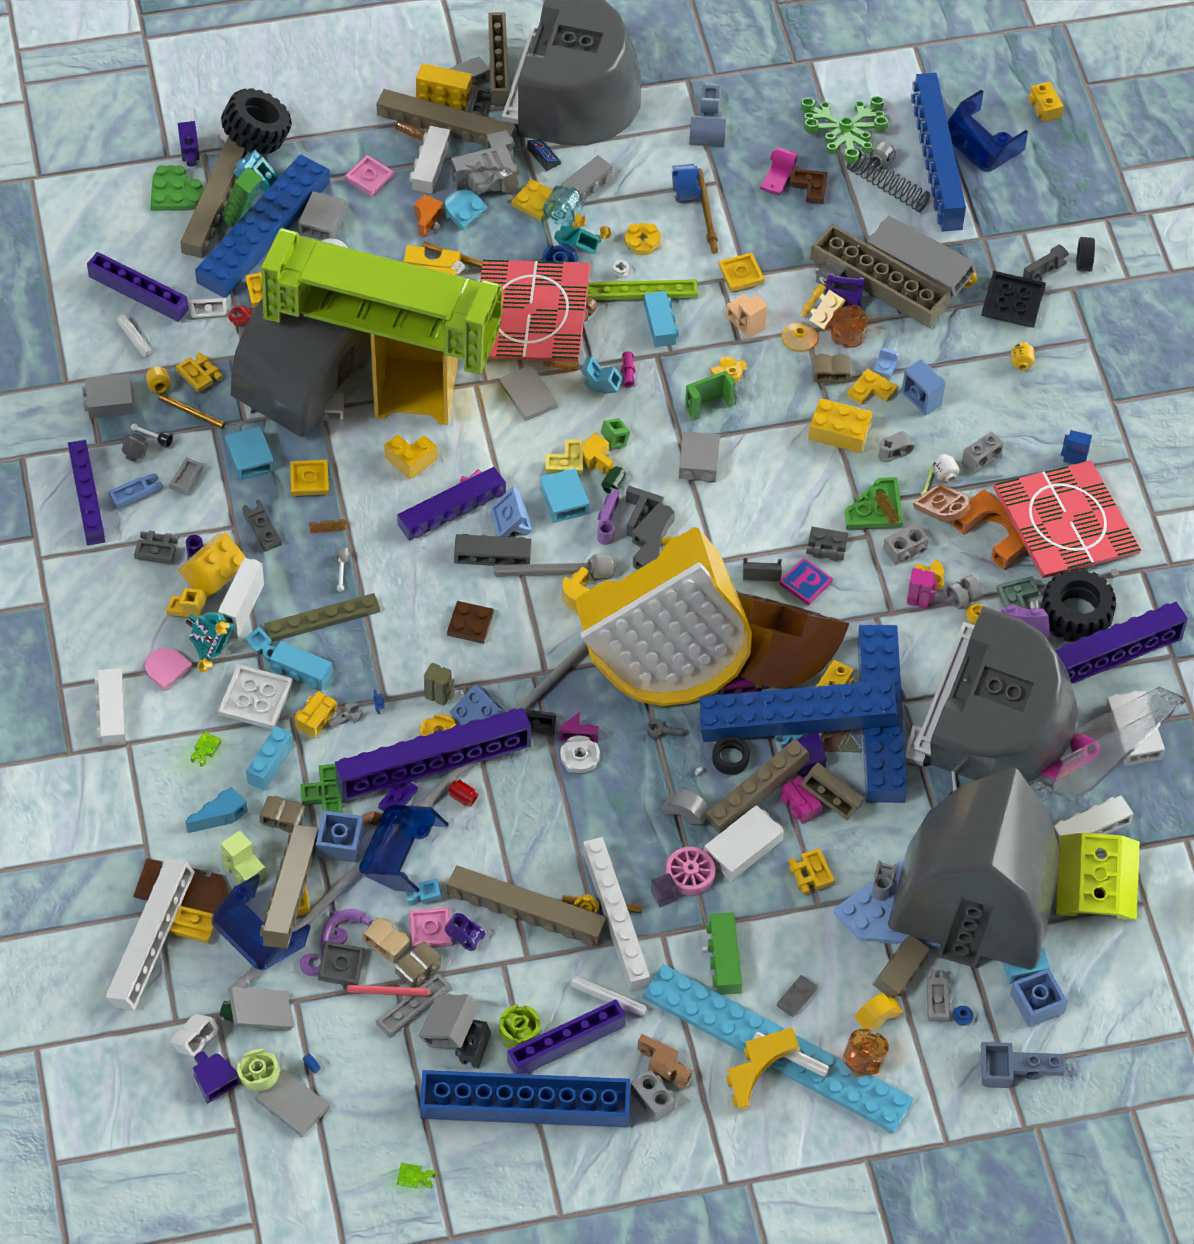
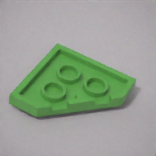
M897 477L878 478L874 485L868 490L866 489L852 505L845 509L846 529L902 527L903 521Z

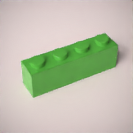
M734 912L710 914L709 922H706V933L710 934L711 939H708V951H712L713 957H710V969H714L715 975H712V987L716 988L717 993L721 995L741 994L742 977Z

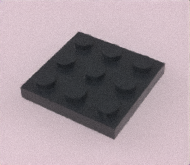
M993 270L981 316L1034 328L1046 282Z

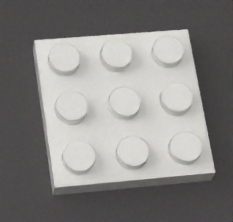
M237 664L218 714L219 716L273 730L292 687L293 678Z

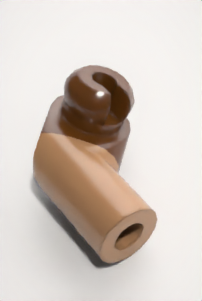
M375 811L361 815L363 816V825L369 823L375 826H382L386 821L384 815Z

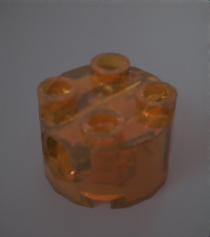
M858 305L836 309L833 312L830 334L832 340L837 345L839 343L842 344L845 348H855L861 345L867 334V315Z
M870 1029L853 1031L842 1056L845 1064L852 1070V1074L857 1077L879 1074L889 1050L887 1040L878 1032L876 1035L872 1034Z

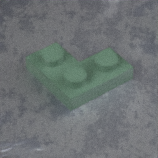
M1033 576L998 584L996 587L1004 608L1008 605H1017L1027 609L1023 599L1038 596L1039 594Z

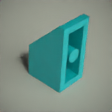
M263 157L256 159V163L251 169L263 178L259 189L266 192L279 178V175Z

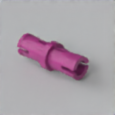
M629 351L622 354L623 364L621 373L623 374V386L626 388L634 386V354Z

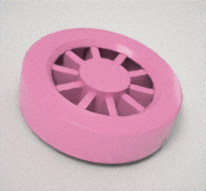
M697 847L680 848L673 852L667 860L666 880L670 887L680 894L687 896L699 895L706 892L712 886L715 880L716 866L713 858L706 851ZM684 878L683 883L678 882L679 880ZM695 880H698L701 884L696 885ZM688 881H691V882H692V886L686 885L687 882H688Z

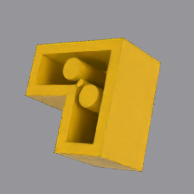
M399 434L384 444L385 458L408 479L413 478L437 460V445L425 435L412 445Z

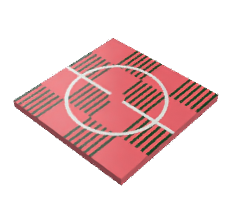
M483 260L480 282L486 280L498 283L503 287L502 316L499 332L488 359L579 362L591 268L590 263Z
M1091 460L996 483L993 487L1042 578L1060 574L1065 570L1070 572L1071 569H1081L1136 555L1141 551Z

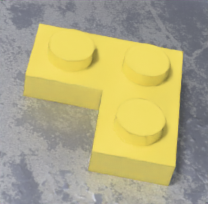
M565 439V455L546 454L545 473L555 474L566 469L576 468L578 475H583L584 440Z

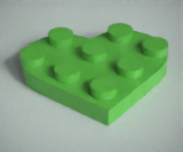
M181 165L158 166L152 178L151 211L194 210L204 191L201 181L199 179H188L187 173Z

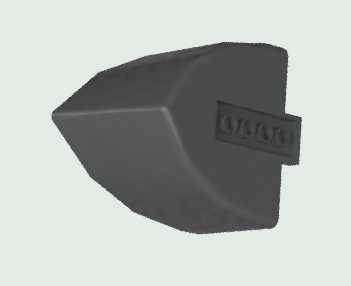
M1009 768L962 785L927 813L910 841L904 857L888 920V926L891 930L938 943L940 947L937 957L974 968L977 967L980 956L1032 970L1037 966L1043 949L1056 888L1059 846L1047 808L1018 769Z

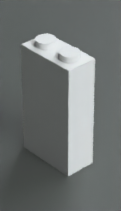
M243 559L218 610L219 613L223 614L227 622L234 625L229 636L239 638L264 586L262 563L255 559Z
M1132 691L1128 694H1114L1108 697L1105 708L1124 765L1162 760L1165 748L1146 692Z
M756 805L704 846V851L713 858L716 869L731 882L782 842L784 831L779 823L774 822L765 810H761Z

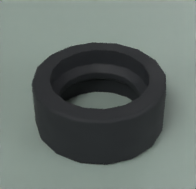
M1080 237L1077 247L1076 269L1077 271L1091 272L1095 257V239Z
M726 736L715 743L712 761L718 771L727 775H735L743 772L748 766L750 751L749 746L744 740L735 736ZM726 748H734L742 753V759L736 763H728L723 761L719 754L720 751Z

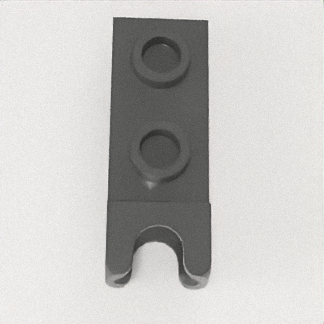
M1060 244L1050 250L1049 254L1025 267L1023 277L1037 280L1044 273L1051 272L1054 268H1061L1067 264L1064 258L1069 255L1068 251Z
M256 500L257 507L255 510L249 509L247 505H244L242 510L248 524H250L264 552L281 546L282 541L265 512L263 504L260 500Z

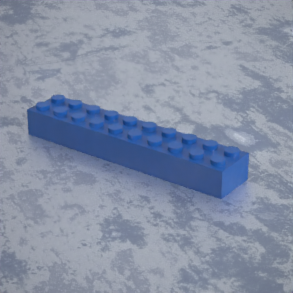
M937 72L916 74L915 81L912 82L914 93H911V103L915 105L913 108L914 117H917L916 127L917 130H920L919 141L923 143L922 155L926 157L925 169L929 171L928 183L932 185L931 197L935 199L933 203L934 211L938 213L936 215L937 225H940L941 232L963 230L966 204Z
M300 154L195 269L196 283L223 298H227L245 278V275H248L268 253L281 228L288 230L302 215L312 192L322 193L330 184L329 169Z
M859 625L857 635L859 681L861 683L894 680L898 712V725L862 728L866 803H905L907 776L898 626Z
M894 680L700 697V727L703 742L718 741L726 736L745 739L898 725Z
M422 1070L420 1119L629 1127L630 1079Z

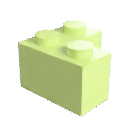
M240 830L221 843L222 866L227 872H231L234 875L238 885H243L249 890L266 878L265 866L253 854L252 843Z

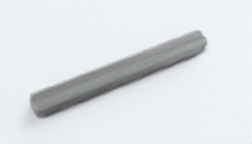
M587 563L494 565V575L574 574L581 567L586 569L588 567Z

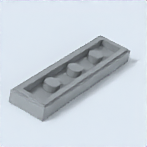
M439 973L419 987L429 988V996H408L376 1021V1025L389 1038L434 1003L437 995H445L452 989V986Z

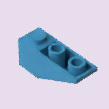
M232 787L223 790L218 794L217 798L207 802L201 810L187 818L185 821L186 831L191 833L232 824L248 812L247 802Z

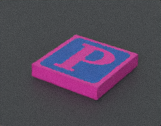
M803 557L779 581V585L809 606L833 582V578Z

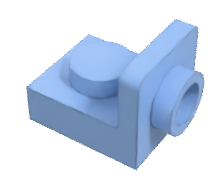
M881 348L873 372L890 380L897 364L898 352Z

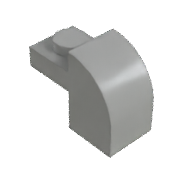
M679 789L677 794H669L661 810L665 814H680L688 824H703L707 817L706 812L711 808L694 792Z

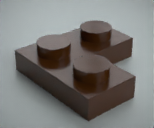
M792 168L790 186L807 188L806 202L823 204L827 172Z

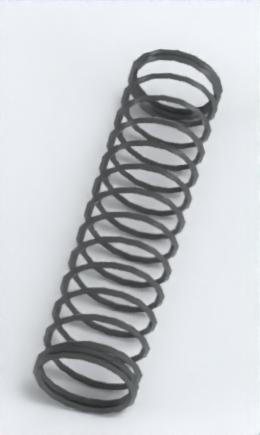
M858 150V161L852 167V164L847 163V170L855 171L856 175H861L863 179L866 178L867 182L872 181L873 185H878L879 189L883 188L884 192H889L891 196L894 195L895 199L900 198L901 202H906L907 206L911 205L912 209H915L917 212H921L930 200V192L925 191L921 195L922 188H919L911 204H907V200L912 197L917 185L914 184L910 188L911 181H908L903 187L906 180L905 177L899 181L900 174H897L893 178L894 171H891L886 177L889 168L886 167L882 171L883 164L876 168L877 160L871 164L872 157H869L865 161L866 154L862 155L860 150ZM865 155L863 162L858 167L860 160ZM870 159V162H869L868 166H867V167L865 168V170L863 171V169H864L866 163H867L868 160ZM876 162L875 167L873 168V170H872V171L870 172V174H869V171H870L871 167H872L873 164ZM864 163V165H863V167H862V170H861V173H860V174H857V170H858V169L862 166V164ZM881 166L879 173L875 176L877 170ZM868 169L866 177H863L862 174ZM887 169L886 174H885L884 177L881 179L882 174H883L884 171ZM875 170V172H874V174H873V177H872V180H868V177H869V176L873 173V171ZM893 172L890 180L886 183L888 177ZM881 173V175H880V177H879V179H878V183H877V184H874V183H873V180H875V179L879 176V174ZM898 176L897 181H896L895 184L892 186L894 180H895L896 177ZM886 177L883 187H879V183ZM904 179L901 187L897 190L899 184ZM892 180L889 190L885 191V187ZM899 181V183H898V185H897V187H896V189H895V193H894V194H891V193H890V190H892V189L895 187V185L897 184V182ZM909 183L908 188H907L906 191L903 193L905 187H906L907 184ZM915 186L914 191H913L912 194L909 196L911 190H912L913 187ZM903 187L900 197H896V193ZM921 189V191H920L918 197L914 200L915 196L917 195V193H918L919 190ZM909 190V192H908V194H907V196H906V200H905V201H902V200H901V197H903V196L906 194V192Z

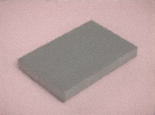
M532 365L499 378L500 385L525 421L558 407L557 401Z
M231 987L229 989L235 1027L291 1030L293 1028L287 991Z
M285 1069L279 1072L276 1083L270 1089L261 1091L255 1097L259 1104L301 1137L330 1109L328 1103Z

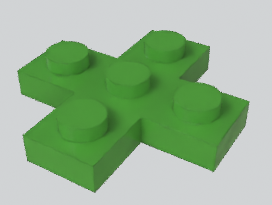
M335 764L318 765L320 782L300 784L302 805L322 803V810L343 813V799L336 783ZM357 797L350 800H361V797Z

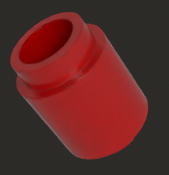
M460 779L457 782L453 781L448 789L450 792L449 796L464 806L468 805L471 807L479 796L476 789Z

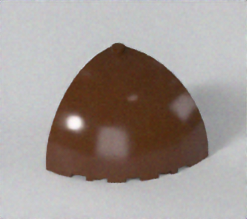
M736 591L752 632L750 656L738 675L754 682L753 686L762 689H765V686L784 688L796 686L811 679L830 662L846 635L849 626L848 622L821 615V613L797 606L780 603L772 599Z

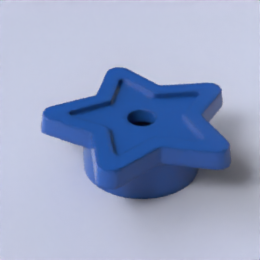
M375 689L373 695L375 710L380 714V710L385 709L383 695L377 694Z

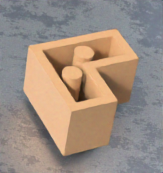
M743 294L726 304V317L747 338L765 329L767 304L757 295L748 299Z

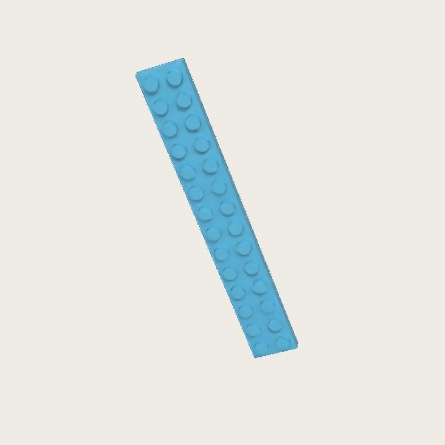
M662 964L642 994V999L743 1053V1049L747 1048L745 1042L752 1040L756 1032L768 1035L784 1030V1028L665 964ZM797 1035L800 1047L799 1052L828 1065L829 1071L827 1075L823 1077L784 1057L769 1066L891 1133L895 1132L914 1099Z

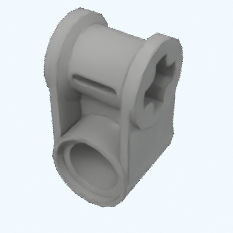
M900 431L880 441L878 458L883 462H890L910 454L914 450L915 445L904 431Z
M878 860L872 889L873 897L876 899L886 900L889 898L898 868L897 864L894 866L888 865Z

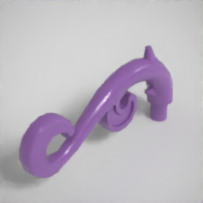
M357 909L331 911L330 914L333 916L326 922L321 934V957L324 941L344 944L347 941L348 935L343 928H335L337 935H331L333 928L337 924L349 920L348 923L355 921L359 924L363 923L370 926L373 919ZM311 953L301 958L300 969L304 974L308 976H317L319 974L320 965L316 968L309 966L311 960L318 959L317 954Z

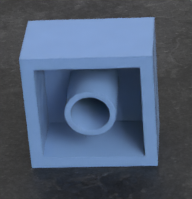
M920 360L904 370L901 393L925 416L942 405L945 381L932 370L930 365Z
M323 810L316 842L317 857L356 862L364 828L363 816Z
M1049 968L1012 983L1010 995L1028 1027L1065 1013L1068 1001Z

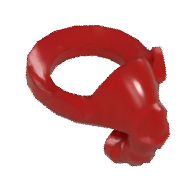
M236 306L229 311L228 319L234 326L240 324L246 326L253 313L247 306ZM238 310L241 316L233 317L232 314Z

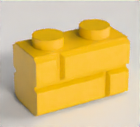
M319 691L314 696L308 697L306 706L303 710H298L294 718L296 728L312 738L317 737L327 724V721L337 711V702Z

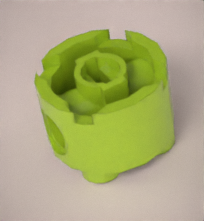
M513 1005L501 1014L499 1036L506 1048H514L540 1035V1018L537 1012L530 1006Z

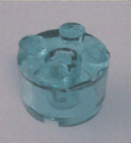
M555 185L543 206L545 216L548 219L551 217L554 220L553 223L559 226H568L574 223V215L580 213L584 206V201L579 195L580 191L575 187L569 188Z

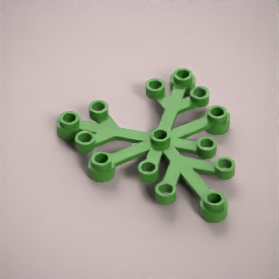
M872 97L870 106L865 108L864 102H855L854 109L858 114L852 118L844 117L841 119L830 114V103L822 102L819 109L815 107L814 99H802L801 109L806 113L804 115V129L806 132L814 134L817 130L835 129L825 135V142L828 143L827 153L836 154L837 148L845 143L844 158L848 164H855L859 159V151L854 149L853 143L861 146L864 153L872 152L871 134L860 129L875 128L878 132H884L888 128V119L884 117V112L881 111L884 108L883 97ZM863 118H874V122L857 123ZM826 119L832 123L818 124V120ZM841 133H844L843 136H841L839 139L836 140V137H837L838 135H840Z

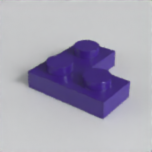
M409 782L385 789L384 791L388 794L378 804V808L395 818L418 792V787Z

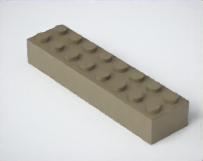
M831 224L811 247L810 259L823 265L826 260H829L845 270L844 277L856 279L863 277L864 291L929 328L950 305L951 291L834 224Z

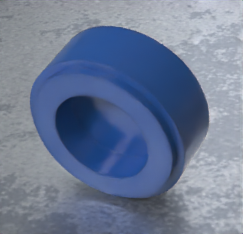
M310 1053L303 1057V1062L312 1073L316 1074L321 1070L320 1065Z

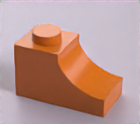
M426 194L421 199H418L414 205L415 217L420 220L418 222V235L422 237L427 235L434 226V223L443 214V202Z

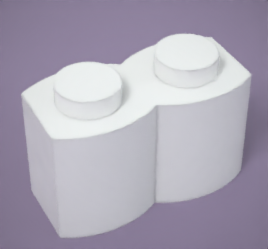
M195 1014L187 1021L183 1029L175 1033L170 1043L178 1053L194 1056L202 1050L205 1042L211 1040L216 1035L219 1027L212 1017Z

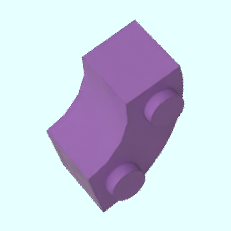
M1008 605L1006 608L1001 609L1002 613L1019 618L1041 631L1045 637H1050L1049 618L1043 609H1026L1017 605Z

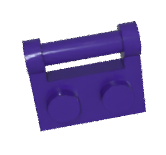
M828 273L826 294L831 290L846 301L841 308L860 310L864 278L840 277ZM832 284L858 286L857 290L834 288Z

